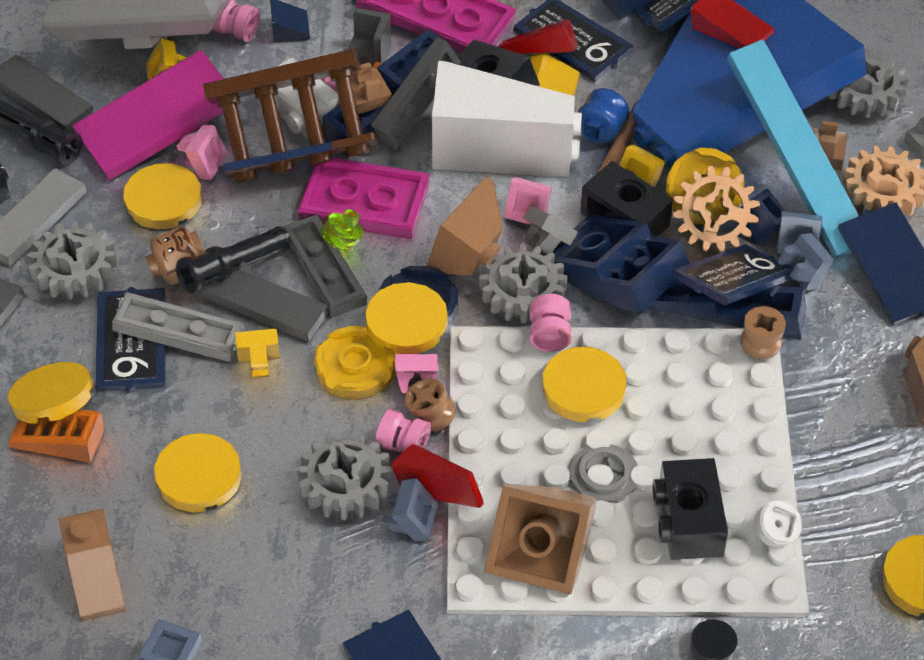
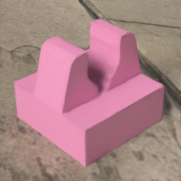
M202 125L196 133L184 135L177 145V149L185 151L187 155L184 161L185 165L194 169L198 179L212 180L218 171V167L222 165L228 156V152L215 125Z
M515 177L511 180L504 217L531 225L530 222L523 219L530 205L547 213L553 187Z
M395 354V372L400 391L403 395H406V392L409 390V383L414 379V376H420L421 380L428 378L437 379L438 354Z

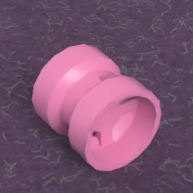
M231 0L212 30L223 35L232 33L236 39L249 42L258 29L260 11L257 7L248 4L239 6L235 0Z
M545 294L536 297L530 303V320L533 323L530 326V342L538 350L545 352L560 351L571 343V326L568 323L571 318V306L566 298L557 294Z
M388 409L380 421L375 441L380 443L381 451L387 453L397 451L402 454L412 444L426 449L431 433V423L419 418L409 420L404 417L402 412Z

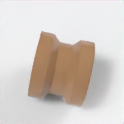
M766 306L755 307L748 311L744 319V330L741 336L743 350L748 355L758 359H768L777 355L781 350L782 336L785 332L786 321L784 316L778 310Z
M433 378L420 380L413 384L406 392L404 401L407 409L414 415L415 419L419 418L430 422L431 432L444 429L454 419L456 414L455 404L447 396L446 389L439 380Z

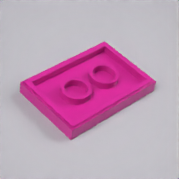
M332 157L333 161L314 165L298 209L299 220L317 214L322 223L326 225L413 239L430 185L429 173Z

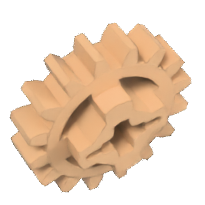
M873 146L872 154L862 149L859 151L858 159L853 157L849 159L848 168L845 169L843 178L844 189L848 196H852L851 202L853 206L864 205L863 213L865 210L875 211L897 202L901 211L911 216L914 213L915 207L921 208L924 203V169H919L921 160H908L909 152L906 150L900 155L895 154L893 146H889L887 152H881L878 146Z
M709 166L707 177L704 178L697 171L693 172L692 175L695 183L690 185L689 183L682 182L680 185L686 192L685 197H674V202L682 205V210L674 212L673 218H683L684 224L677 229L678 232L683 233L689 230L692 235L688 243L692 245L698 239L703 241L702 251L707 252L711 243L716 244L719 253L724 252L725 242L727 241L735 248L740 246L737 236L741 234L750 237L752 233L746 225L747 223H757L759 219L755 215L750 214V209L760 205L759 201H749L748 195L755 190L754 186L743 188L740 185L744 178L743 174L738 175L734 180L729 178L730 168L728 167L724 168L721 175H716L713 166ZM715 183L713 192L706 197L693 196L702 186ZM729 187L740 197L742 208L732 204L728 197ZM720 191L722 193L720 198L722 201L721 207L727 209V214L719 215L717 220L714 221L713 228H711V212L705 210V205H711L718 197ZM689 210L698 213L703 220L704 227L702 232L692 223ZM727 221L739 223L732 232L716 236L719 226Z

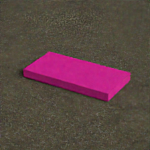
M356 0V8L391 14V24L419 36L428 29L441 39L446 40L459 53L474 39L496 46L515 20L517 9L496 0Z
M200 50L72 125L77 134L81 135L83 145L110 181L183 138L184 135L193 132L223 114V109L218 108L217 103L211 104L206 100L203 84L224 78L204 52Z

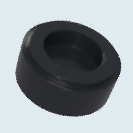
M717 619L702 621L694 628L690 643L692 655L696 660H732L738 644L737 634L724 621Z

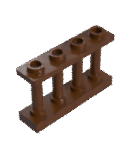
M355 49L204 83L203 89L206 100L211 104L217 103L218 108L223 109L234 162L249 159L237 105L241 103V97L255 94V98L260 99L272 154L287 151L275 96L278 95L277 89L292 86L293 90L298 91L310 146L325 143L313 87L316 85L315 80L330 77L331 81L336 84L348 138L332 142V150L223 173V175L227 178H234L235 183H241L257 179V172L272 169L273 174H280L295 170L294 163L309 160L310 165H319L333 161V154L347 151L348 157L371 152L370 146L378 144L377 138L373 132L362 133L350 80L353 77V71L361 70L358 54Z

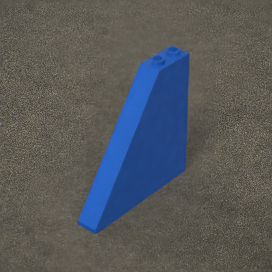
M733 0L774 28L775 33L765 43L801 110L867 75L865 45L805 0ZM689 13L632 111L635 123L633 136L641 148H647L655 156L666 161L663 168L668 167L670 170L675 161L692 150L713 148L726 153L765 131L727 60L729 53L739 48L693 30L691 13Z

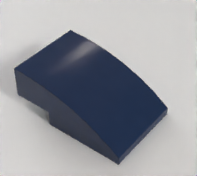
M589 214L574 228L578 233L570 246L561 241L552 252L555 254L554 264L563 263L564 275H567V283L605 303L637 313H642L677 280L672 277L675 269L690 264L681 240L652 236L646 222Z

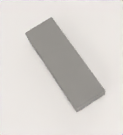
M56 168L42 179L0 219V261L8 266L15 263L32 246V242L37 241L42 236L43 231H48L87 193L85 183Z
M126 292L112 321V331L231 362L236 350L235 332H243L244 323Z

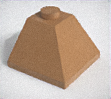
M486 176L440 225L426 266L441 270L445 274L472 275L482 263L485 266H489L496 258L501 249L497 242L503 226L494 182L491 178Z
M504 484L502 486L484 572L572 594L589 540L598 498L555 487Z

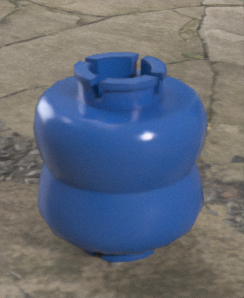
M599 88L593 90L587 96L584 105L577 111L582 113L581 134L586 139L600 144L609 143L618 136L620 128L627 122L629 117V106L626 100L619 93L611 89Z

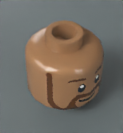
M177 227L154 237L150 242L152 253L145 256L154 278L162 276L169 285H176L180 283L176 274L177 261L183 257L195 258L204 254L205 251L196 231L190 233L185 227Z

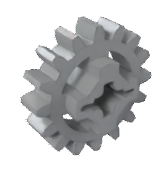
M865 48L867 75L834 92L828 98L838 99L837 108L839 109L846 106L850 107V115H855L857 111H863L865 118H870L871 112L876 111L879 116L883 117L885 116L886 108L895 112L898 103L904 102L909 77L904 76V66L895 67L896 58L892 57L885 60L883 59L882 51L877 52L876 55H870L868 48Z
M73 221L70 229H65L61 224H57L56 233L52 234L45 230L42 232L43 242H32L33 252L27 254L32 281H37L41 292L50 288L51 297L53 298L59 296L61 292L66 293L68 300L73 299L75 292H81L85 298L89 297V288L94 287L101 291L104 289L102 279L112 280L114 277L112 269L117 268L118 265L114 242L107 239L104 229L95 233L94 225L91 223L84 229H79L77 221Z
M520 244L519 251L515 252L509 246H505L503 256L498 254L489 266L482 264V275H479V291H482L483 304L491 303V313L493 314L501 310L504 311L506 321L511 320L514 315L520 317L521 323H526L527 317L530 316V303L536 297L545 294H557L565 298L567 275H564L563 263L554 264L555 254L553 253L542 256L540 246H536L532 252L526 250L525 244Z
M344 431L342 438L338 440L331 433L326 434V444L322 445L319 442L313 441L311 443L312 454L302 453V466L297 467L301 497H308L309 508L312 510L322 505L324 517L328 518L333 511H339L341 520H346L348 512L355 511L361 518L364 517L365 506L368 505L377 510L379 508V497L387 498L389 496V483H392V467H390L389 454L381 453L378 441L367 445L366 434L361 433L356 440L350 439L349 431Z

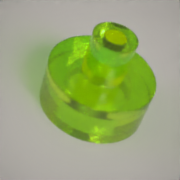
M347 209L344 214H330L321 228L322 236L337 249L343 251L355 250L364 235L363 229L358 223L360 215L352 209Z

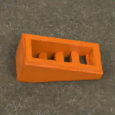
M78 410L76 413L58 421L50 422L48 417L37 418L39 423L35 424L36 428L33 435H25L31 423L18 420L8 442L10 448L91 463L105 430L102 414L96 411ZM45 427H51L48 436H42ZM60 429L66 430L64 436H58ZM75 432L80 433L79 436H73Z

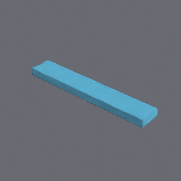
M762 39L729 53L727 60L810 215L822 216L820 234L834 260L851 253L838 230V225L859 217L765 41Z

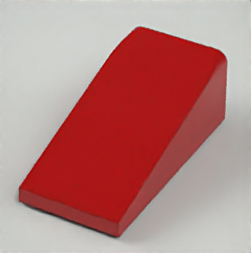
M698 0L690 9L693 30L739 49L762 39L766 41L775 33L772 26L733 0Z
M565 19L503 40L497 47L519 54L560 53L574 51L578 46V42L570 20Z
M410 445L392 462V469L400 486L402 480L417 478L436 501L476 508L484 505L473 472L418 445Z

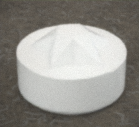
M776 500L758 510L754 519L756 534L762 542L771 547H783L793 542L799 536L802 522L794 506L788 502Z

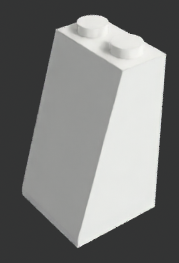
M438 61L432 111V170L570 178L571 162L578 163L580 140L572 139V137L580 136L582 113L574 112L575 96L454 63Z

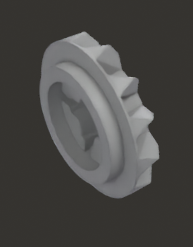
M611 444L610 447L591 449L588 446L581 450L571 463L570 476L573 488L581 494L598 498L597 501L622 502L626 496L634 493L637 485L631 480V471L638 464L629 452L619 446ZM603 460H607V466L611 468L613 473H617V476H613V480L609 485H602L589 478L587 475L588 470L596 464H603Z

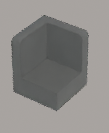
M356 8L353 14L354 36L348 50L355 49L360 65L370 62L373 67L376 61L379 63L385 62L391 49V14Z

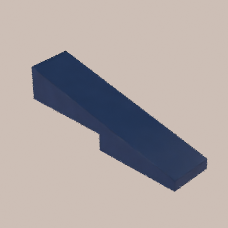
M428 29L377 67L392 96L436 37H439ZM340 104L323 116L322 131L324 139L328 142L348 138ZM385 106L358 114L363 134L375 133L371 124ZM347 151L342 152L344 155L348 157Z
M676 280L646 308L743 328L744 319L748 311L755 307H771L778 310L785 318L786 326L783 336L797 339L802 337L807 312L804 287L774 286L725 306L703 293L695 292V289L679 280Z

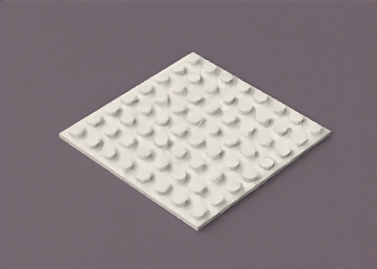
M451 326L450 399L455 404L456 414L449 424V461L473 472L484 505L476 508L448 503L447 614L808 618L809 607L801 535L799 534L793 542L783 547H771L760 540L754 527V519L758 510L772 501L781 500L788 502L798 511L780 351L777 355L768 359H758L748 355L741 346V336L744 329L571 327V343L568 347L560 351L545 352L538 350L531 344L530 327ZM573 347H593L609 353L619 361L626 373V395L620 408L607 418L599 420V417L589 418L588 422H576L561 417L549 407L543 392V372L548 361L559 352ZM612 444L623 448L633 456L638 464L631 471V480L637 485L634 493L626 496L622 502L597 501L589 540L572 594L484 572L502 486L504 484L555 487L580 493L573 488L570 467L574 457L581 450L588 446L591 449L610 447ZM715 458L728 528L724 557L670 560L668 543H661L659 539L658 518L663 516L661 505H654L652 493L653 479L660 478L662 461ZM603 460V464L592 466L588 470L587 475L598 484L609 485L613 480V476H617V473H613L611 468L607 466V460Z

